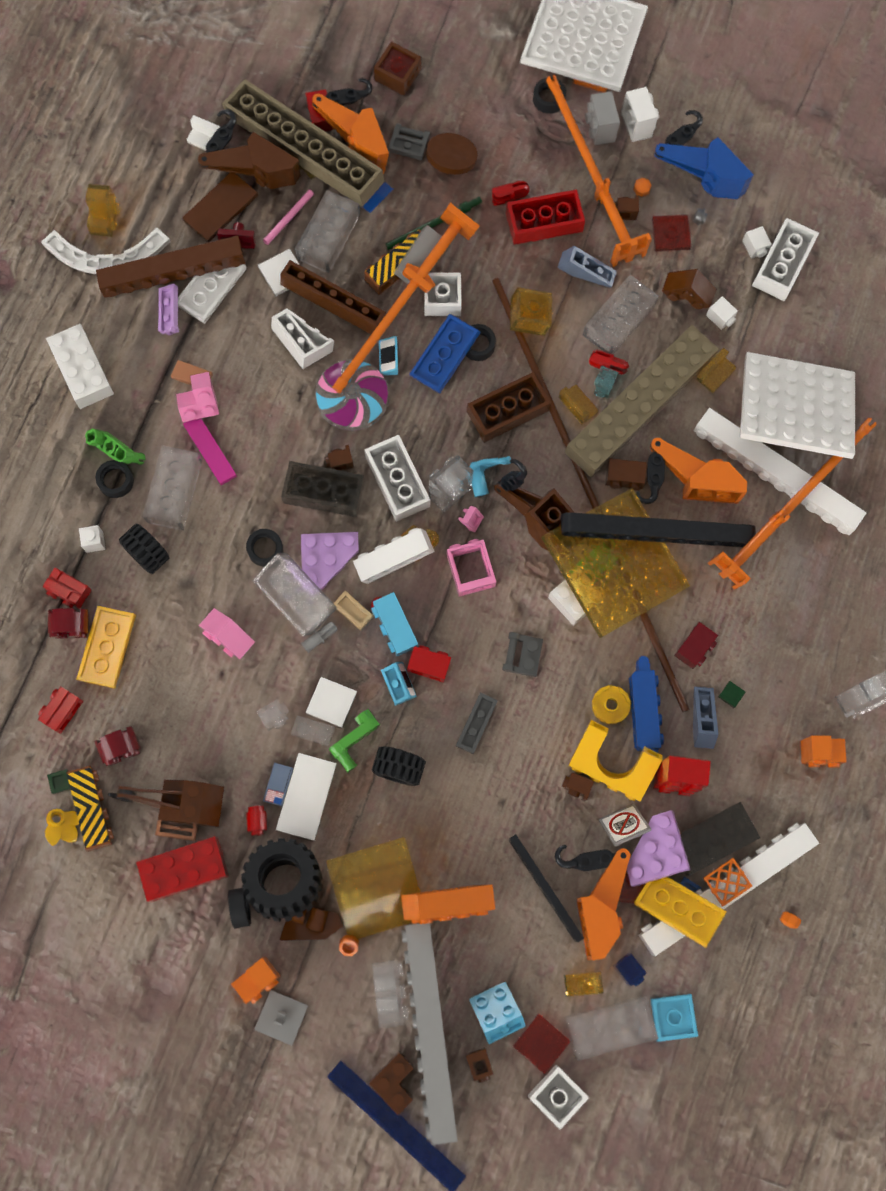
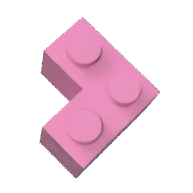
M209 372L191 375L193 391L176 394L182 422L219 415L217 399Z
M215 608L199 624L204 630L202 634L216 645L225 647L223 651L231 658L234 655L241 659L255 643L231 618Z

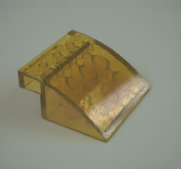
M405 837L326 860L347 935H354L357 939L412 923L411 920H404L401 895L419 893L420 889Z

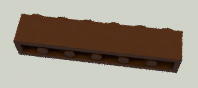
M289 260L280 274L281 286L369 334L373 333L386 315L385 311Z

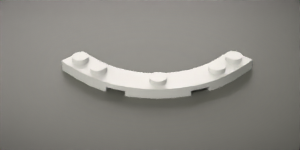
M155 228L140 243L125 250L122 254H97V256L87 254V252L72 246L55 230L42 240L41 243L66 265L79 271L96 274L97 269L155 256L170 243V239L158 228Z

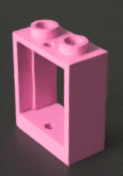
M473 539L468 541V544H454L449 547L450 549H447V558L459 597L496 587V579L484 540ZM480 550L487 577L461 584L454 557Z

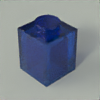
M627 953L613 965L628 986L634 985L637 987L645 980L643 976L647 973L631 953Z

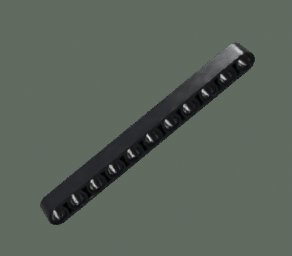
M586 513L561 514V535L570 537L743 548L756 535V527L746 524Z

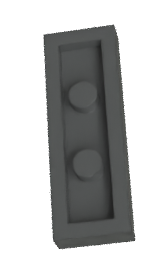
M480 692L456 747L474 754L498 700Z

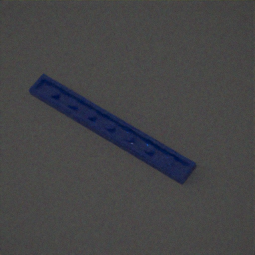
M342 1060L328 1074V1079L449 1191H455L467 1176L403 1116L397 1115L380 1095Z

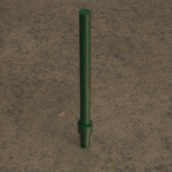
M479 196L469 202L465 201L459 204L457 208L465 214L471 211V208L481 204L482 199ZM439 216L385 243L386 247L390 250L396 244H401L405 241L409 234L415 233L417 230L421 231L427 225L433 228L444 221Z

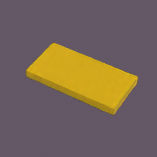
M97 606L76 678L77 681L116 689L136 617L134 613Z
M669 877L646 883L634 902V905L705 948L727 911Z

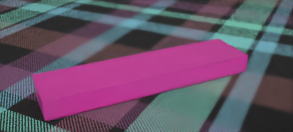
M196 419L183 423V426L219 484L222 486L237 477L203 420Z

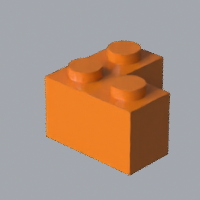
M811 735L800 741L802 764H808L809 768L821 767L820 765L828 764V768H839L841 764L847 762L845 739Z
M262 957L231 985L245 1004H248L250 1001L254 1004L263 997L261 992L265 989L268 992L279 984L277 979L281 976L268 958Z

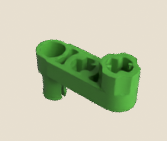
M93 428L86 432V443L96 446L112 459L127 464H144L143 461H139V459H146L144 453L134 452L109 432Z
M369 709L363 711L355 718L359 727L329 748L331 754L340 761L347 773L357 766L348 754V749L380 726Z

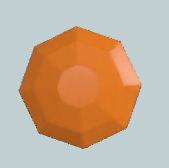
M642 177L636 180L633 190L636 195L644 197L649 194L652 184L649 179Z
M787 911L782 912L780 921L785 926L792 929L799 928L801 923L799 917Z
M345 935L340 939L339 951L344 956H353L358 952L359 940L354 935Z

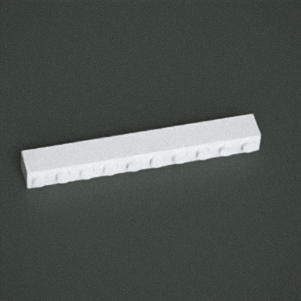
M711 408L706 411L694 429L698 437L708 440L712 443L713 447L724 451L729 458L739 461L743 464L744 468L754 471L762 480L769 481L777 490L788 494L791 499L813 477L762 442L740 438V428ZM822 482L801 502L808 511L818 514L824 522L831 523L837 527L839 532L847 535L855 531L866 515L865 511Z
M795 823L787 829L789 831L784 836L779 834L771 840L773 842L768 847L763 845L755 850L757 854L752 858L747 856L739 861L741 864L739 867L744 871L745 876L752 884V887L723 907L715 895L711 893L709 886L703 891L698 889L695 893L724 910L817 846L819 842L806 823L800 825ZM732 867L731 871L738 872V869ZM723 872L724 877L721 879L727 880L728 873ZM730 874L729 881L736 882L737 875ZM740 876L739 883L746 885L747 882L743 876ZM711 880L709 883L715 888L716 881ZM719 882L718 889L725 890L726 883ZM729 884L728 891L735 893L736 885ZM739 886L738 892H740L745 887ZM717 892L719 898L723 900L724 893ZM727 894V899H726V900H728L729 898H731V897L734 896V895ZM661 920L653 925L651 922L641 928L642 933L639 934V937L652 956H657L685 936Z

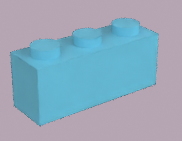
M390 593L373 601L372 613L375 619L379 617L381 621L379 627L383 636L387 635L390 642L387 644L391 653L395 652L396 656L412 650L414 646L418 647V642L395 593Z

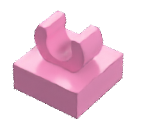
M470 506L469 509L463 510L465 513L464 518L459 517L458 520L469 531L476 532L484 516L476 507Z

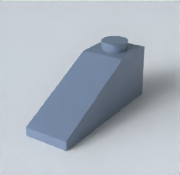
M576 246L562 252L557 267L573 277L609 288L612 287L617 272Z
M694 687V747L714 749L718 738L714 688Z

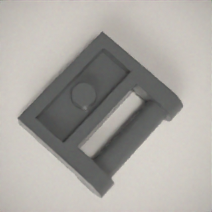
M396 123L388 152L423 160L431 132L410 129ZM400 133H401V134H405V135H409V136H412V137L420 138V139H422V140L415 139V138H411V137H407V136H403V135H400Z
M509 632L508 639H510L506 662L503 664L502 670L536 677L543 639ZM517 641L523 642L518 667L513 665Z

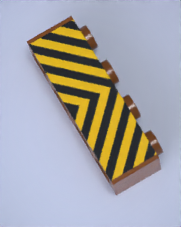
M420 230L409 234L405 241L401 244H396L391 252L382 255L377 263L366 268L364 272L365 281L378 295L401 279L394 274V271L421 232Z
M87 766L66 772L86 851L90 852L112 845L111 840L114 839L112 828L107 826L106 820H109L107 808L103 809L101 801L104 800L102 789L97 787L96 782L100 781L97 770Z

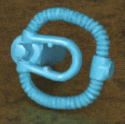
M510 456L485 458L470 463L468 473L475 497L489 494L484 475L485 469L499 464H510Z

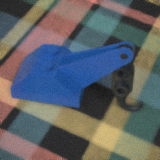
M696 110L687 111L685 115H695L697 121L681 126L666 138L665 144H658L654 152L655 157L701 178L703 189L710 193L712 197L739 199L746 193L754 174L719 137L710 142L708 148L683 146L693 138L697 129L703 123V116L700 112Z

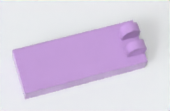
M174 283L159 288L158 331L161 334L172 335L179 332L178 286Z

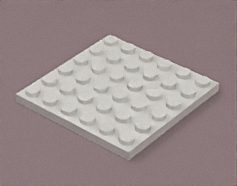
M542 0L520 63L620 92L648 6L629 0Z
M747 352L744 365L740 438L853 459L855 455V372Z

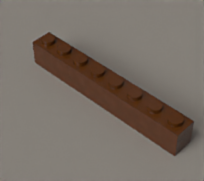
M234 236L97 269L96 274L99 289L104 298L115 297L123 293H132L139 289H148L160 284H168L172 281L185 280L193 276H202L205 273L218 272L246 263L239 237Z

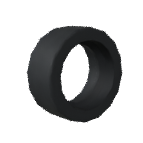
M544 78L537 82L534 87V106L546 114L556 113L560 110L557 102H546L539 96L541 91L549 89L546 82L547 78ZM558 80L560 89L566 99L565 85Z
M471 325L478 329L481 335L488 338L489 346L484 351H474L470 348L466 357L474 361L486 360L491 357L495 350V333L486 325Z
M116 460L103 463L98 468L95 476L96 484L102 493L112 498H119L128 494L134 483L133 474L128 466ZM114 469L123 471L126 480L122 486L116 489L106 487L104 477L109 471Z
M259 529L249 536L246 542V551L251 561L256 565L269 567L281 559L283 544L276 532L270 529ZM263 537L271 538L276 544L275 553L268 558H260L254 552L255 542Z
M243 888L229 890L228 906L233 928L251 926L250 904L243 892Z

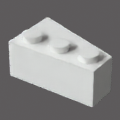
M285 309L272 317L271 329L302 369L333 352V339H328L322 335L320 330L306 324L305 320L289 309Z

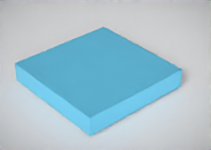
M692 994L650 999L657 1042L698 1037Z

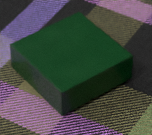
M729 681L718 698L732 708H735L746 692Z
M68 769L47 775L51 794L54 795L70 790L66 773L69 772Z

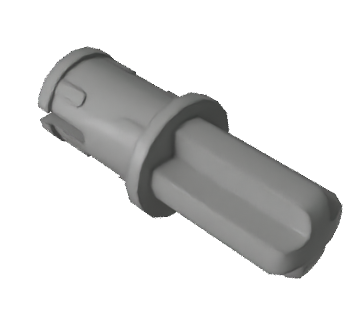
M329 622L319 631L315 630V634L301 644L309 653L319 644H324V640L338 629L333 622Z

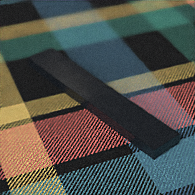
M515 834L509 839L510 844L574 942H580L584 937Z

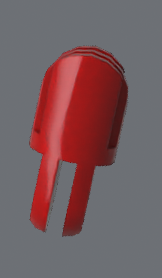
M517 181L492 188V204L497 206L526 197L530 191L527 182Z
M597 349L592 352L589 359L591 366L606 372L611 371L624 375L629 368L627 361L614 357V354Z

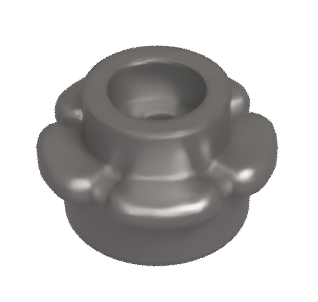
M698 208L694 215L693 222L697 223V225L704 224L708 213H705V208L703 210Z

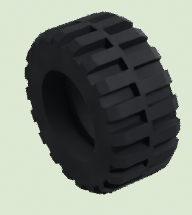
M278 838V842L269 840L267 841L268 845L264 847L262 845L256 848L257 852L255 854L252 852L248 856L250 861L249 863L245 862L243 866L245 873L241 874V881L243 882L242 888L246 898L258 914L261 913L268 920L272 917L277 922H280L281 918H285L287 922L291 921L295 915L298 918L303 916L302 912L305 909L310 911L313 908L311 903L313 901L317 902L319 899L318 892L322 891L321 880L323 878L317 859L313 852L307 849L306 845L303 843L298 844L294 839H289L286 842L285 838ZM281 865L297 867L300 870L301 877L293 890L282 895H273L265 890V879L273 869Z

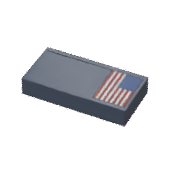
M274 763L263 802L283 807L294 768Z

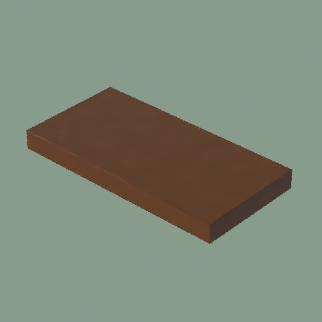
M230 172L182 219L209 243L217 235L218 228L224 229L258 197V192L237 174Z

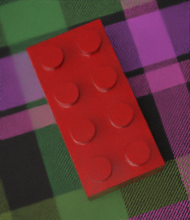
M577 189L507 202L506 217L513 245L583 232L585 218Z
M668 756L661 762L655 773L653 789H658L659 793L662 794L678 792L679 796L690 797V795H694V793H698V791H702L703 788L709 786L711 761Z
M215 836L136 862L147 902H154L229 877L219 839Z

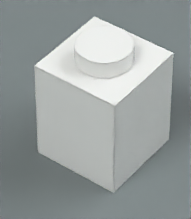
M763 226L746 232L742 240L751 259L765 256L772 245Z
M722 296L709 308L706 316L722 330L726 326L730 327L736 321L735 316L738 310Z
M98 525L79 528L81 547L86 553L106 550L104 534Z

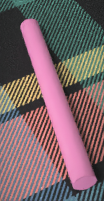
M308 190L263 239L265 244L269 245L314 196L313 191Z

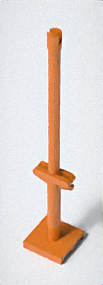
M553 75L552 80L550 76L547 77L546 82L556 99L595 183V200H600L601 205H604L621 242L614 247L610 260L612 267H616L618 261L625 260L626 263L631 262L634 256L640 253L642 257L646 256L651 242L650 234L646 233L631 239L609 192L610 179L605 178L603 181L560 89L556 76Z
M452 203L447 206L440 217L449 225V228L420 267L409 263L406 264L402 274L410 280L409 284L343 374L338 377L332 386L339 394L347 386L348 381L417 287L428 293L436 285L428 274L457 234L460 233L469 241L480 225Z
M867 418L855 432V446L877 425L876 422L868 425L872 418ZM833 455L781 510L769 518V521L732 559L722 551L714 556L708 564H715L721 570L718 574L723 579L729 577L735 583L732 586L734 590L746 584L751 578L740 567L781 524L791 517L789 514L844 457Z

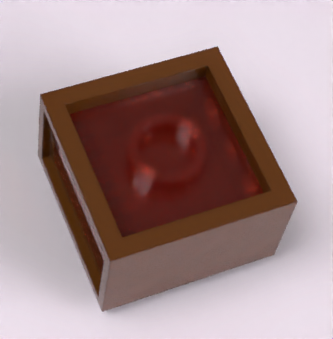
M390 42L374 66V81L405 96L421 71V56Z

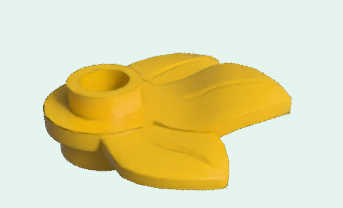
M61 809L51 810L46 816L48 826L45 830V837L48 843L55 846L60 839L68 843L76 842L78 832L75 826L79 825L77 813L75 811L64 812ZM55 816H58L61 820L59 822H54L53 818Z

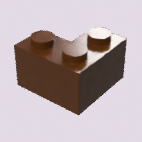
M699 269L668 272L662 292L671 301L686 299L693 308L700 310L711 307L717 289Z
M400 1051L369 1081V1085L397 1115L413 1101V1096L400 1082L414 1069V1066Z

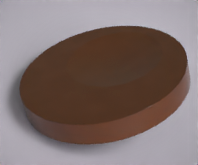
M441 133L432 137L428 142L426 156L429 163L437 170L446 174L460 175L471 171L475 167L478 152L475 145L466 137L455 133Z

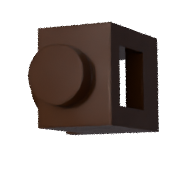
M635 195V198H617V202L614 203L622 220H637L639 195Z
M345 445L343 450L334 449L331 453H328L327 457H324L327 468L331 467L332 473L354 468L349 445Z
M572 772L569 776H565L561 787L568 790V794L577 798H579V795L583 796L581 800L585 802L589 797L594 781Z
M482 1048L465 1054L473 1080H478L479 1083L490 1080V1075H493L486 1049ZM478 1062H482L484 1064L481 1070H478L476 1068V1064Z

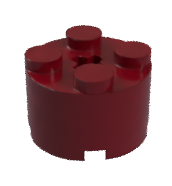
M74 608L48 610L49 637L67 639V635H69V637L87 638L88 610L80 609L79 612H76Z
M132 726L126 727L127 730L123 732L120 729L99 738L100 740L94 741L103 764L112 766L122 762V757L131 758L140 754L139 750L141 747Z

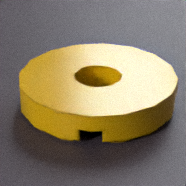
M607 685L602 687L593 697L592 710L601 722L617 724L622 722L630 712L631 700L628 694L618 686ZM607 700H614L617 705L616 709H608L606 706Z

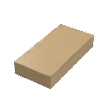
M346 591L332 604L359 630H362L374 617L373 614Z

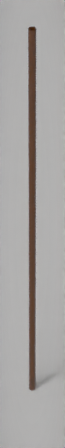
M495 278L492 281L528 364L551 402L549 411L565 447H567L571 440L499 278ZM571 459L594 513L603 515L585 472ZM606 539L611 552L618 558L616 563L682 712L690 710L618 546L614 539Z

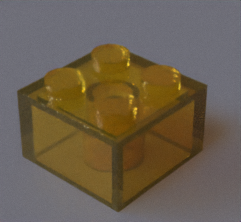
M517 287L511 297L510 330L545 336L552 326V293Z

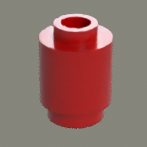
M264 806L248 807V812L246 813L247 832L251 833L252 836L264 835V831H267V816Z

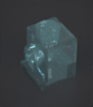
M601 366L593 384L596 386L594 394L598 397L608 398L619 372Z

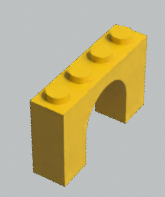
M590 720L570 760L569 766L579 774L584 773L588 775L594 782H602L610 790L620 791L628 799L641 802L662 762V755L644 746L633 768L624 773L610 772L601 765L598 758V751L608 734L609 728Z

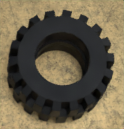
M139 524L133 525L119 538L121 546L150 574H154L170 559L169 554L160 543Z
M383 746L378 747L371 771L375 775L393 782L417 786L420 784L426 761L413 753Z

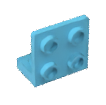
M506 982L498 984L469 999L488 1044L526 1027L523 1016Z

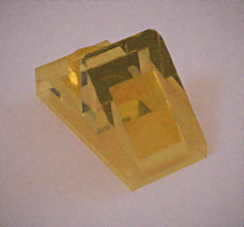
M593 971L564 975L567 996L604 993L601 972Z

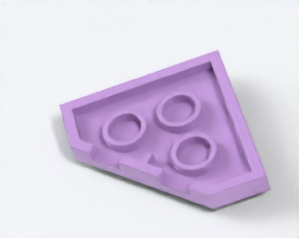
M358 532L301 534L303 591L323 590L327 583L346 566L351 558L356 556L359 552Z
M670 810L652 816L648 824L651 831L642 835L627 866V873L632 887L690 870L674 811Z

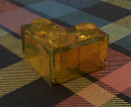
M88 184L85 199L90 209L87 228L91 235L112 237L113 230H116L117 227L116 214H119V203L116 202L115 194H113L110 186Z

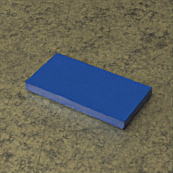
M449 314L409 375L440 394L480 335V331Z

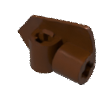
M313 907L310 911L305 909L302 912L303 916L298 918L295 915L291 921H285L280 940H325L343 927L338 913L318 907Z

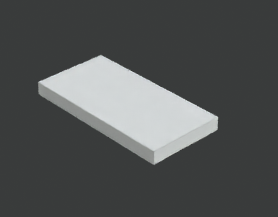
M242 264L238 267H230L218 272L214 271L205 273L202 276H194L179 295L178 307L201 322L206 323L247 269L246 265Z
M298 753L276 827L277 831L315 841L337 763Z

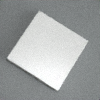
M290 249L258 265L275 296L289 290L280 285V274L289 260L299 264Z
M321 677L306 710V714L342 728L357 691Z

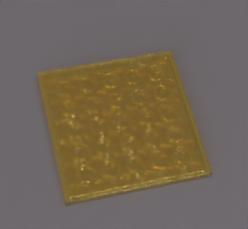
M633 488L586 512V514L650 518ZM561 526L541 537L599 638L690 587V584L664 542L561 535Z

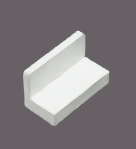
M193 115L190 120L192 131L187 138V142L206 150V144L220 126Z

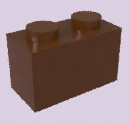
M609 458L605 485L613 489H620L621 487L629 488L632 491L643 489L646 481L647 462Z

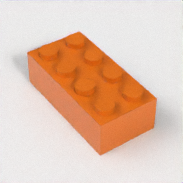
M493 884L471 885L401 895L404 920H411L412 924H427L438 920L448 921L451 918H468L472 915L482 916L488 915L489 910H496Z

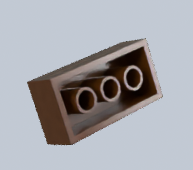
M534 372L468 403L467 413L485 443L548 412L551 402Z

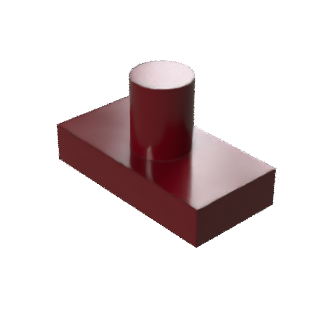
M234 223L233 229L218 228V240L238 236L242 248L255 249L254 231L244 230L242 223Z

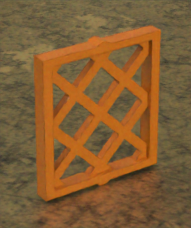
M731 858L703 877L711 889V893L715 895L722 907L752 887L744 871L741 870L734 858ZM729 864L728 870L722 869L723 867ZM732 864L736 866L738 872L731 871ZM718 871L717 878L710 877ZM721 872L728 873L727 880L720 879ZM730 874L737 875L736 882L729 881ZM740 876H743L747 882L746 885L739 883ZM709 879L716 881L715 888L711 886ZM719 882L726 883L725 890L718 889ZM729 884L736 885L735 893L728 891ZM739 886L745 887L740 892H738ZM717 892L724 893L723 900L719 898ZM727 894L734 895V896H732L731 898H729L728 900H726V899H727Z

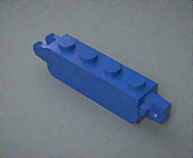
M641 656L636 661V671L629 677L634 748L642 751L645 746L658 753L661 745H664L663 733H660L662 716L658 714L660 695H657L656 687L659 686V679L655 675V670H650L649 659L646 656Z

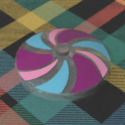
M346 359L332 364L321 374L317 381L315 399L318 410L322 417L334 427L348 431L368 428L375 424L387 409L389 402L387 381L378 368L366 361L362 362L340 394L332 386L353 359Z

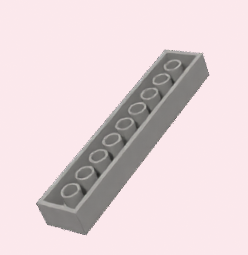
M430 923L405 925V930L401 931L403 943L407 942L408 951H404L405 964H410L411 971L407 972L408 985L413 987V993H409L410 1005L415 1007L416 1014H412L413 1029L418 1028V1036H415L416 1051L420 1050L421 1057H417L419 1073L423 1072L424 1079H420L421 1095L426 1094V1101H423L424 1117H429V1123H425L427 1140L431 1139L432 1145L458 1142Z

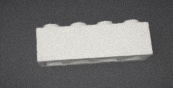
M414 528L403 537L393 538L391 543L387 545L381 544L370 553L360 554L353 563L361 582L369 584L435 551L427 532L421 528Z

